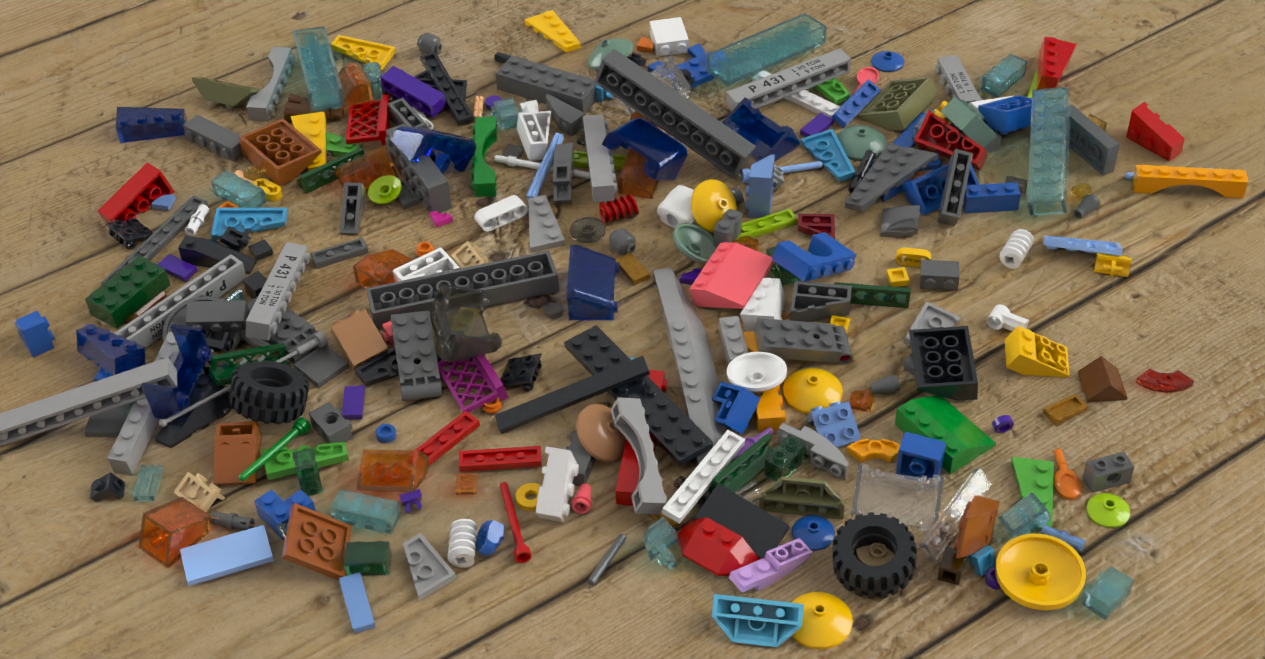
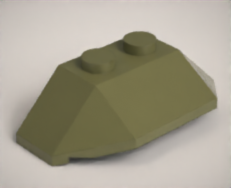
M192 77V82L204 100L211 101L213 105H221L222 103L226 104L227 108H236V106L243 105L251 96L259 92V88L205 77Z
M781 477L760 494L759 508L766 512L804 516L816 515L823 518L843 520L845 503L826 481Z

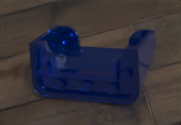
M744 98L722 122L756 146L751 156L756 158L757 162L769 155H775V162L800 145V141L792 128L787 125L779 126L764 116L758 108H752V102L747 98Z
M643 118L630 120L608 133L602 142V145L610 150H616L620 146L625 149L631 147L646 157L645 173L654 180H675L687 157V149L683 144Z
M401 126L395 130L390 139L411 162L418 163L420 156L425 155L428 157L433 149L450 155V160L455 164L454 168L461 172L465 171L476 150V143L470 138L424 128Z
M570 245L567 282L569 320H614V313H618V301H614L616 273H620V262H616V258L579 245Z

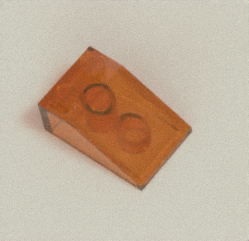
M394 249L367 255L353 266L355 280L365 288L394 283L393 270L413 260Z

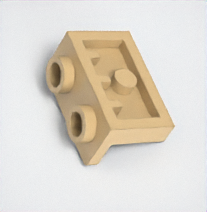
M468 241L451 255L461 268L490 263L485 255H480L482 253L481 249L476 244L472 246Z
M187 472L174 491L176 495L204 515L216 498L221 500L225 498V496L219 493L221 491L219 487L213 483L208 485L206 483L208 479L199 473L195 476Z

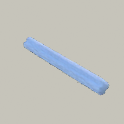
M556 133L526 194L527 199L538 196L554 161L556 144H562L564 140L563 134Z

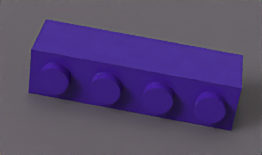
M392 66L380 77L383 90L399 99L404 98L409 105L432 118L446 107L445 94L395 66Z

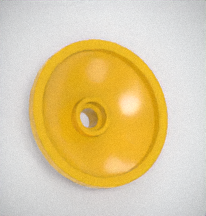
M710 179L701 182L694 189L691 198V209L696 222L710 233H714L716 223L722 220L723 214L727 210L737 211L736 200L732 191L727 185L718 180Z
M818 368L798 370L792 373L783 385V396L787 404L804 414L811 413V409L822 406V408L830 407L829 404L841 401L843 394L840 381L830 372Z
M809 592L800 595L791 602L804 604L802 627L791 635L799 644L811 649L824 650L840 645L849 636L853 623L852 614L846 603L837 596L826 592Z

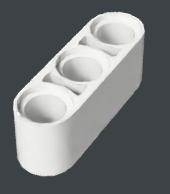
M513 195L478 210L474 215V219L484 231L489 232L526 215L528 207L517 195Z

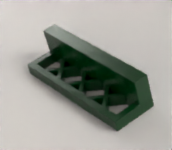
M360 147L300 175L301 178L297 179L298 186L307 194L366 166L364 150Z
M834 282L835 285L852 286L850 304L909 309L911 288Z
M280 343L212 355L209 376L216 386L231 384L232 374L238 366L257 360L259 362L263 360L269 362L277 361L285 356L286 345ZM279 351L278 356L270 357L273 352ZM257 354H262L257 360H252ZM244 357V359L241 362L233 363L238 358ZM286 360L280 363L289 365ZM218 361H226L222 366L216 367Z
M768 433L765 434L716 475L711 482L708 492L711 494L719 483L737 494L774 463L779 455L768 446L772 436Z

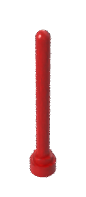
M502 482L500 489L516 545L513 551L514 558L517 563H526L532 558L531 551L523 542L508 484Z

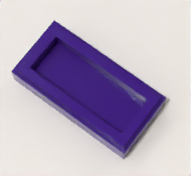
M819 113L800 129V135L808 137L824 132L834 124V119Z
M171 254L157 264L166 269L167 274L184 282L198 272L196 266Z
M364 385L345 386L342 407L344 419H363Z

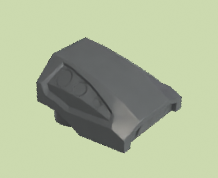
M920 205L883 209L880 236L911 238L917 234Z

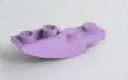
M798 538L767 551L763 559L730 572L729 579L742 593L752 588L759 591L795 570L813 552Z

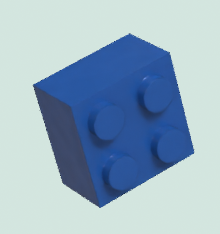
M905 432L898 451L895 476L936 487L943 467L946 442Z

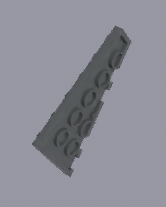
M888 144L846 200L845 208L860 212L864 211L877 202L878 197L887 195L891 188H897L915 175L917 170L926 168L927 163L930 161H936L938 159L937 153Z

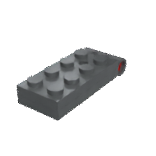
M1057 100L1054 105L1050 133L1056 135L1102 176L1114 172L1120 144L1074 105H1069L1065 100Z
M258 297L247 303L249 314ZM286 307L285 313H282L281 322L277 323L275 334L272 333L269 341H265L271 345L284 343L286 345V356L294 352L295 348L312 340L313 334L319 331H315L314 326ZM318 346L300 355L296 354L288 360L295 364L317 349Z
M429 310L391 315L402 401L442 396Z
M757 318L754 334L758 352L771 353L781 359L833 362L842 365L849 364L853 360L846 329L843 326L827 323Z

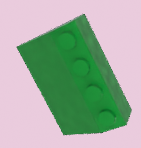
M936 395L912 399L897 408L895 425L904 433L909 432L946 442L943 468L949 474H952L996 446V443L941 396Z

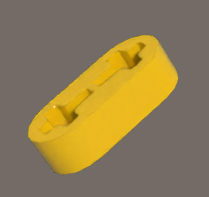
M259 178L253 182L254 191L257 195L269 201H278L282 198V191L279 185L265 178Z
M903 247L897 250L895 260L897 264L902 266L920 268L921 260H931V253L924 249Z

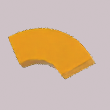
M868 438L850 444L846 447V452L861 463L875 458L891 463L898 458L900 444L887 439L869 440Z

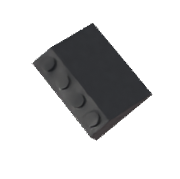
M968 326L909 330L917 390L956 401L977 400L978 379Z

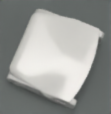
M682 185L674 188L657 208V215L660 216L661 222L674 229L681 223H690L701 227L696 222L691 209V198L694 190Z

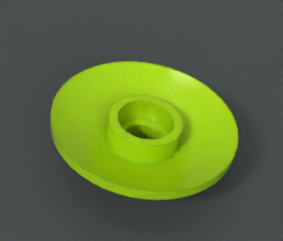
M391 175L376 179L368 189L370 200L376 204L392 202L401 193V181Z
M1100 493L1094 495L1088 501L1087 514L1093 522L1100 526L1117 528L1129 520L1130 508L1119 496L1110 493Z

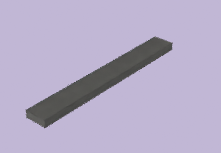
M192 196L109 274L101 284L106 283L138 256L151 261L189 224L191 215L195 214L200 204L208 206L207 201Z

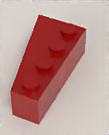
M928 110L914 139L917 147L937 153L950 159L955 149L973 153L971 165L981 171L988 156L985 148L963 135L955 127L953 128L930 110Z
M147 162L98 210V213L106 223L115 220H128L129 218L136 219L137 214L149 210V206L154 200L167 194L171 195L175 191L161 170Z

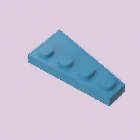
M833 129L800 139L801 145L818 161H821L823 166L839 182L851 179L854 173H856Z
M216 208L211 238L213 240L221 239L228 226L242 233H245L247 228L252 233L286 226L288 210L287 208Z

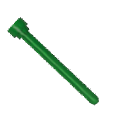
M303 417L298 418L293 423L292 430L239 475V480H247L297 435H305L311 429L310 423Z

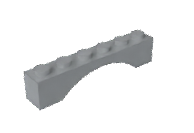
M272 47L268 58L271 70L273 71V77L264 89L251 96L246 107L249 120L269 121L271 115L274 114L275 105L278 104L279 96L283 92V86L287 83V76L291 73L292 64L295 63V55L292 54L291 48Z
M618 397L611 408L614 426L631 444L639 465V480L635 491L631 495L635 514H659L667 503V496L663 491L662 477L658 471V461L654 455L653 442L650 440L649 425L646 424L645 409L638 398Z

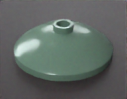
M611 38L601 41L588 57L587 63L589 67L599 69L602 59L613 49L628 57L633 50L632 42L625 38Z
M866 125L847 127L837 135L847 157L855 161H862L867 150L874 151L876 153L874 159H876L887 147L885 136L879 130Z
M681 223L673 231L674 242L682 254L694 262L706 265L717 248L713 246L714 237L703 228L690 223Z

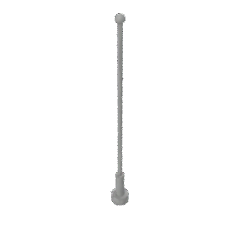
M322 331L313 334L312 340L295 348L294 352L275 362L281 363L315 346L322 348L328 344L327 337ZM230 386L167 419H161L159 425L165 427L168 422L229 391Z

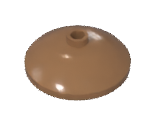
M591 404L585 407L579 413L576 422L577 434L581 444L591 456L600 461L613 462L623 456L626 437L614 426L611 409L602 404Z

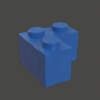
M38 310L14 322L19 336L33 358L54 349L52 341L55 338L51 330H48L49 322L45 316L41 317Z
M720 382L712 399L722 406L714 421L733 432L743 434L761 398L743 387Z
M271 489L254 500L258 516L282 540L286 537L290 510L294 503L316 511L313 500L302 490H299L283 501Z

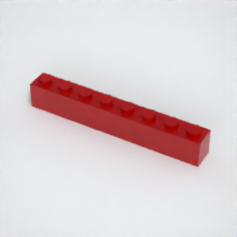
M649 370L650 375L647 376L662 391H667L668 379H665L664 371ZM650 436V440L653 442V451H655L656 441ZM626 439L615 490L616 504L633 506L631 495L635 491L639 480V465L635 451Z

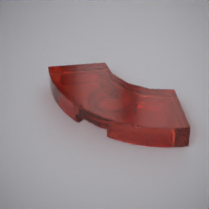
M1148 369L1137 377L1136 383L1149 390L1173 393L1192 387L1194 380L1179 370L1173 373H1160Z

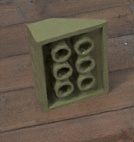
M932 77L890 81L857 114V117L888 130H905L938 95Z

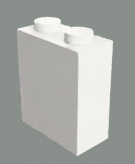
M681 17L650 21V36L657 57L688 53L689 39Z

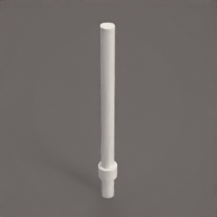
M495 155L494 159L495 162L505 163L511 167L521 166L538 170L541 163L517 159L514 156ZM553 165L551 166L549 172H553ZM574 169V175L572 176L590 179L589 172Z

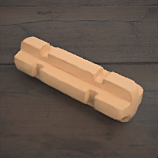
M483 96L475 97L473 108L474 121H476V117H482Z

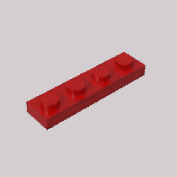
M464 411L406 457L407 462L422 472L480 426L479 420L467 411Z
M541 446L459 451L460 472L542 467Z

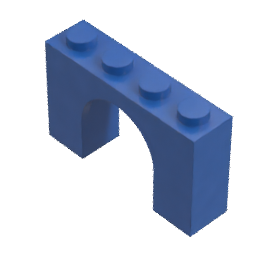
M824 232L813 235L807 250L808 252L790 240L777 243L772 260L806 282L851 270L855 264L854 260L857 254Z

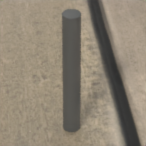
M619 534L587 580L589 585L594 586L617 554L627 539L624 534Z

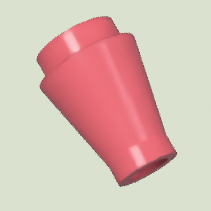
M581 484L571 501L572 508L576 513L585 514L592 507V487L589 484Z

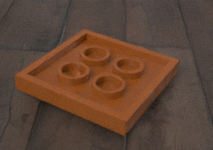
M294 503L290 510L282 559L339 580V578L345 576L352 525Z

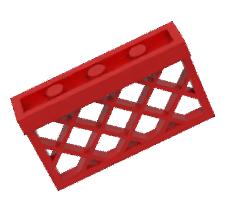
M389 94L382 95V100L350 103L346 144L381 141V145H386V130L390 129Z

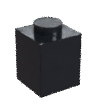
M259 271L244 278L243 284L246 293L252 299L258 297L267 278Z

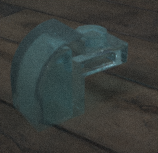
M661 517L645 533L644 544L651 561L657 558L662 566L666 565L670 570L678 566L675 556L668 549L679 541L676 531L664 517Z

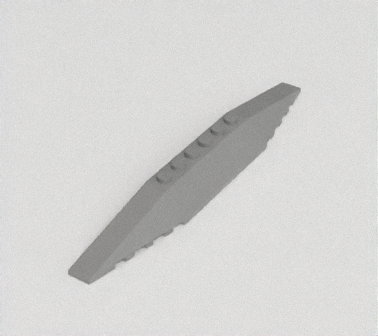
M672 268L653 270L669 345L673 353L682 392L685 414L713 441L714 447L726 433L727 428L714 421L722 405L712 399L719 386L706 330ZM711 449L695 457L697 466ZM709 488L703 494L705 500L710 496Z

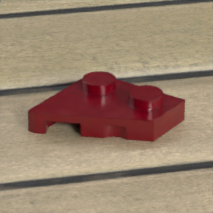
M798 213V231L811 236L825 232L835 239L834 214Z

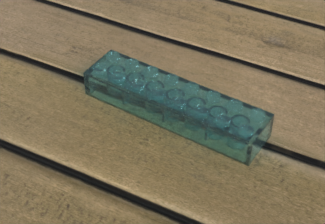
M806 13L707 54L706 71L724 84L731 85L825 44L827 26Z
M325 26L293 30L295 50L311 111L345 106L343 89Z
M1068 87L1032 90L1027 194L1030 216L1067 213L1071 103Z

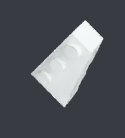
M551 111L518 113L517 132L529 161L543 160L547 152Z
M440 247L394 269L393 276L394 281L399 282L457 270L460 267Z
M763 278L740 313L746 332L754 331L757 318L782 320L781 314L784 310L785 293L780 279Z
M546 446L545 453H548L549 457L547 466L542 468V473H545L543 484L539 487L536 514L540 519L564 522L565 516L567 517L569 514L570 504H568L569 496H573L574 484L572 482L574 476L578 474L579 464H577L571 450Z

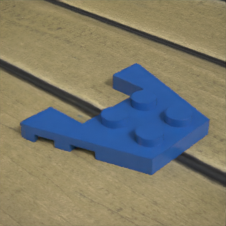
M700 43L688 48V54L692 57L690 60L677 64L675 67L669 69L660 60L648 65V72L653 73L654 71L663 79L666 77L671 79L672 83L678 77V74L675 72L676 68L688 70L695 81L691 88L715 78V71L712 69Z

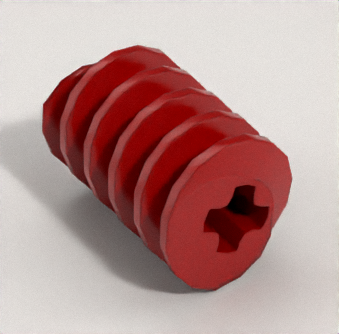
M627 194L626 197L620 196L619 199L614 198V201L599 203V214L603 224H605L606 218L611 223L613 216L618 221L619 215L625 219L626 213H628L629 217H632V211L636 215L639 214L638 205L631 194Z

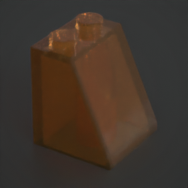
M184 497L146 511L142 516L139 549L166 568H169L181 558L180 549L196 545L209 534L211 516Z

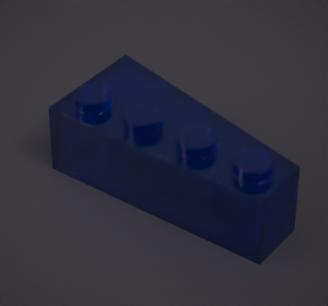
M117 107L116 130L120 143L182 136L185 133L183 125L188 122L185 109Z
M87 324L83 328L76 330L77 351L88 360H94L96 366H102L105 373H111L113 376L146 365L145 346L123 338L121 335L111 333L109 330L99 328L94 324Z

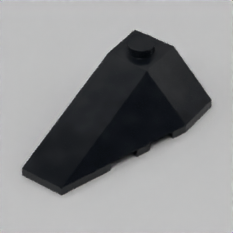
M185 236L178 247L181 260L195 266L211 268L231 254L243 262L245 273L250 274L257 263L256 259L213 239Z
M202 373L189 386L169 417L225 387L223 385L216 386L210 376ZM229 391L168 422L156 436V442L173 448L191 437L192 432L201 427L203 429L208 427L209 422L217 417L221 419L226 416L232 409L229 402Z

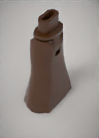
M290 93L288 102H286L284 107V120L292 122L291 116L323 111L326 115V120L331 118L332 120L336 118L342 119L344 108H339L331 102L310 100Z

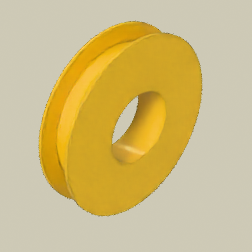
M527 483L519 487L516 492L517 505L526 511H536L539 487L542 485ZM529 494H535L537 496L533 500H529L526 498V496Z

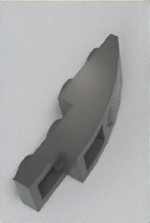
M574 143L556 144L553 163L554 204L572 203Z

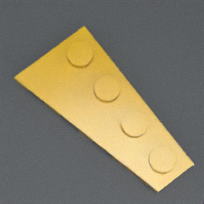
M553 10L524 19L526 26H531L535 32L542 33L545 39L552 40L553 44L567 53L581 48L578 39Z
M338 35L331 43L333 50L381 71L396 53V49L393 46Z
M324 111L291 116L294 128L319 147L322 152L307 166L308 170L311 171L326 164V115Z

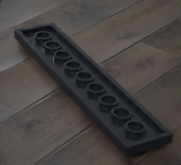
M597 325L564 342L565 348L592 376L631 360ZM648 376L607 391L615 400L618 397L638 398L641 400L642 407L645 409L646 424L649 425V435L679 466L713 448V441Z

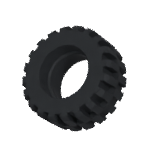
M257 360L252 361V363L246 362L238 366L232 374L229 402L235 412L242 414L246 419L250 418L252 421L264 422V424L290 423L292 420H297L305 411L309 382L302 372H299L296 368H291L287 364L283 365L280 362H269L267 360L260 362Z
M870 512L865 516L863 514L856 515L854 520L850 518L845 522V527L843 525L840 526L837 530V535L833 539L834 573L837 574L838 581L844 584V588L849 592L854 590L855 595L860 597L867 595L868 599H874V596H880V599L887 598V594L895 595L899 593V588L905 589L908 586V581L912 580L914 570L916 569L917 547L914 542V536L912 532L908 531V527L904 523L899 524V519L893 516L889 518L884 513L874 515V512ZM873 543L883 544L895 554L892 560L879 566L866 565L856 559L854 555L856 549Z

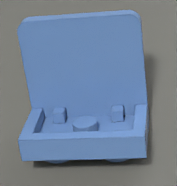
M841 401L829 404L830 407L827 408L819 406L811 409V413L806 416L808 424L814 423L816 432L829 440L835 447L860 440V434L849 402L841 404Z

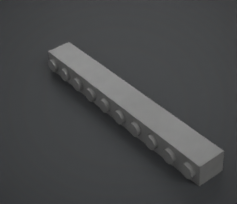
M167 357L0 413V446L176 388L177 369Z

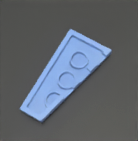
M1043 236V244L1048 249L1057 250L1059 247L1066 248L1065 250L1067 251L1082 250L1087 253L1097 252L1122 256L1123 248L1119 242Z

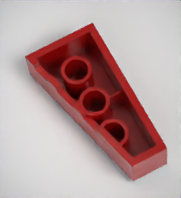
M1044 37L1038 55L1037 91L1049 94L1054 93L1077 44L1058 40L1054 37Z

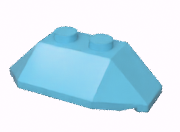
M714 594L712 618L732 642L778 647L802 627L804 604Z

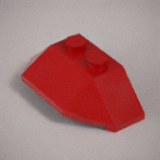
M707 517L689 521L677 534L682 556L717 576H730V572L760 560L742 536Z

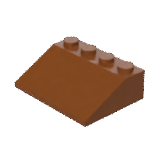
M283 118L239 137L241 154L279 186L294 180L322 153L319 147Z

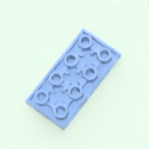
M264 525L180 549L188 586L274 561Z

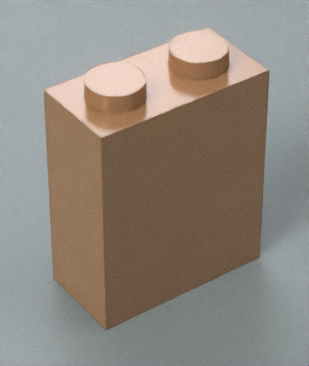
M366 309L361 312L357 310L345 320L339 319L331 326V334L353 371L388 350L386 343Z

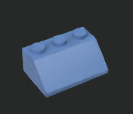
M769 155L752 164L750 172L746 173V183H749V186H746V197H749V199H746L745 210H748L749 218H761L771 213L775 155Z

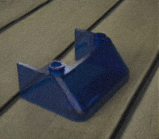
M171 324V330L180 350L174 363L177 369V387L173 388L142 383L141 385L155 418L166 419L183 411L188 406L189 398L206 362L211 357V350L208 347L202 328Z

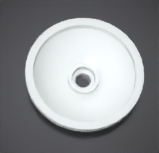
M767 352L742 354L733 359L727 367V378L730 383L743 387L750 392H763L773 389L781 384L787 375L785 362L780 357Z

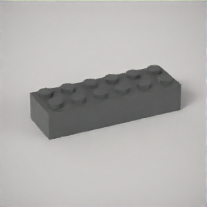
M511 56L495 73L498 90L546 104V94H550L586 113L596 101L597 84L594 82V79L517 56Z
M406 124L387 129L385 142L389 148V151H387L390 161H394L396 169L401 171L403 179L408 181L409 186L415 191L419 200H422L424 208L430 212L438 211L439 213L451 209L447 179Z

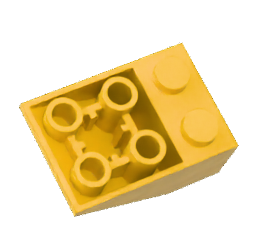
M1017 326L1005 338L1006 368L1022 375L1067 378L1070 376L1067 347L1020 326Z

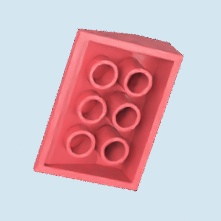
M720 243L689 288L696 307L743 309L775 261L768 255L738 243Z

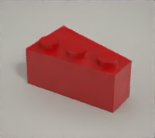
M1144 101L1131 112L1126 138L1170 161L1182 152L1185 138L1170 124L1166 125L1160 119V115L1157 112L1154 114Z

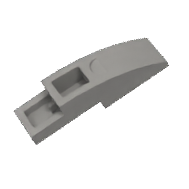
M784 423L781 424L778 431V442L810 456V464L815 467L821 468L846 480L848 478L849 463L829 440L806 426L800 431Z

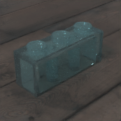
M1009 54L987 74L982 76L981 91L996 98L1000 97L1025 75L1027 61Z
M227 170L211 181L214 195L230 201L240 208H260L266 204L265 192L261 187H257L248 180H244Z
M339 490L330 507L332 518L360 529H370L379 533L392 534L401 515L397 501L345 490Z

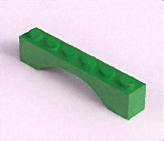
M476 117L475 124L472 125L471 177L474 180H471V190H475V197L496 196L497 191L495 171L484 161V156L491 145L497 141L496 117Z

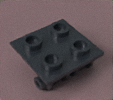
M135 218L105 223L109 228V235L120 244H123L126 249H133L135 247V239L148 238L153 234L148 227Z
M542 354L509 359L500 379L504 387L521 384L525 392L532 390L534 382L539 375V370L542 367L540 360Z

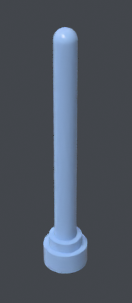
M816 161L780 168L783 173L821 168L823 163ZM749 168L741 169L740 171L743 183H746V173L750 172Z

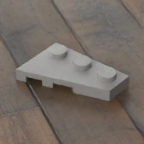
M926 301L910 330L954 327L960 322L961 317ZM908 331L903 343L911 346Z
M421 533L403 543L419 601L456 580L453 570Z

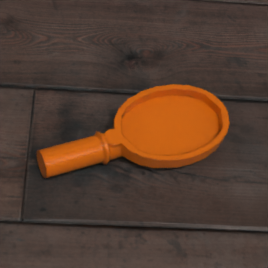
M1056 449L1054 450V455L1059 470L1055 472L1053 477L1054 489L1062 498L1074 500L1081 493L1080 479L1073 471L1067 469V463L1065 462L1062 450Z

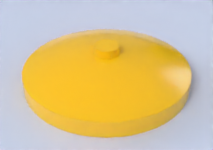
M1025 534L1011 539L999 551L995 565L996 579L1007 596L1025 607L1036 610H1056L1068 606L1080 596L1086 580L1085 565L1077 551L1066 542L1045 534Z

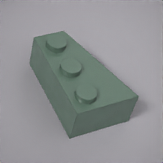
M954 97L940 111L962 133L983 148L997 136L983 121L984 117L964 99L959 100Z

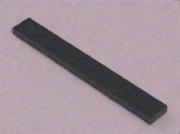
M644 356L496 414L495 418L500 433L503 434L650 375Z

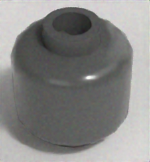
M427 32L418 38L417 46L422 53L436 52L437 54L441 51L442 44L438 36Z
M616 229L610 234L609 245L618 254L626 255L635 250L636 238L626 229Z

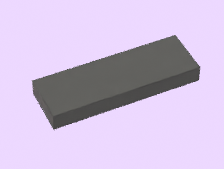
M361 237L312 252L310 255L316 269L367 254L368 248Z

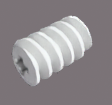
M1015 230L1000 252L999 257L1002 264L1010 269L1019 268L1029 249L1034 244L1033 235L1027 230Z
M459 519L450 526L447 558L450 564L456 567H471L475 562L474 550L476 549L477 525L474 521Z

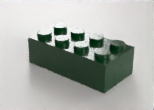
M138 256L85 298L92 316L118 329L125 323L124 321L168 288L170 282L166 269L142 256Z

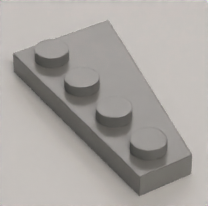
M546 195L528 198L530 253L565 245V239Z

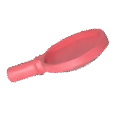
M872 67L862 68L857 74L856 81L858 86L853 94L868 79L876 84L879 79V72Z

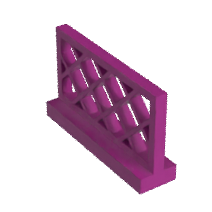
M475 339L467 342L469 347L438 362L441 377L462 412L467 411L468 413L497 398H500L501 401L509 398L503 383ZM470 355L467 361H460L462 357ZM452 365L450 370H444L442 367ZM457 366H464L462 371H455ZM469 367H475V368H476V370H475L474 373L467 372V371H468ZM459 376L457 382L450 381L451 377ZM464 377L471 378L469 383H463L462 381ZM476 379H484L481 385L474 384ZM459 387L466 388L464 394L457 393ZM471 389H477V395H470ZM484 390L492 391L491 394L482 396ZM466 399L474 400L472 404L464 407Z

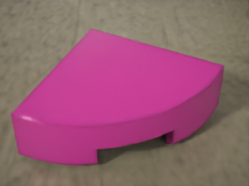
M429 212L430 218L436 227L453 222V217L448 213Z

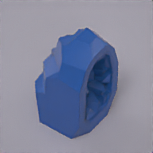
M491 520L481 525L477 535L476 547L482 556L494 554L495 549L500 546L501 541L504 539V524Z

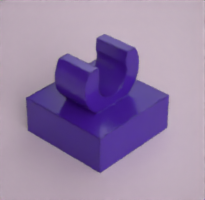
M420 489L399 495L401 506L406 505L405 509L408 514L411 513V504H416L418 510H421L422 504L420 500H422V494Z

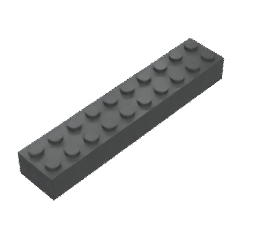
M613 49L602 59L594 81L597 85L733 179H736L741 169L746 167L756 147L754 144L617 50Z
M548 250L366 288L374 325L377 329H382V324L391 321V315L429 310L430 318L458 313L461 306L472 310L559 291V282L554 262Z

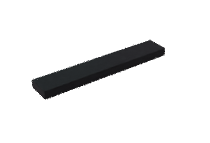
M436 52L420 56V61L437 90L445 94L446 105L458 126L473 122L474 116Z

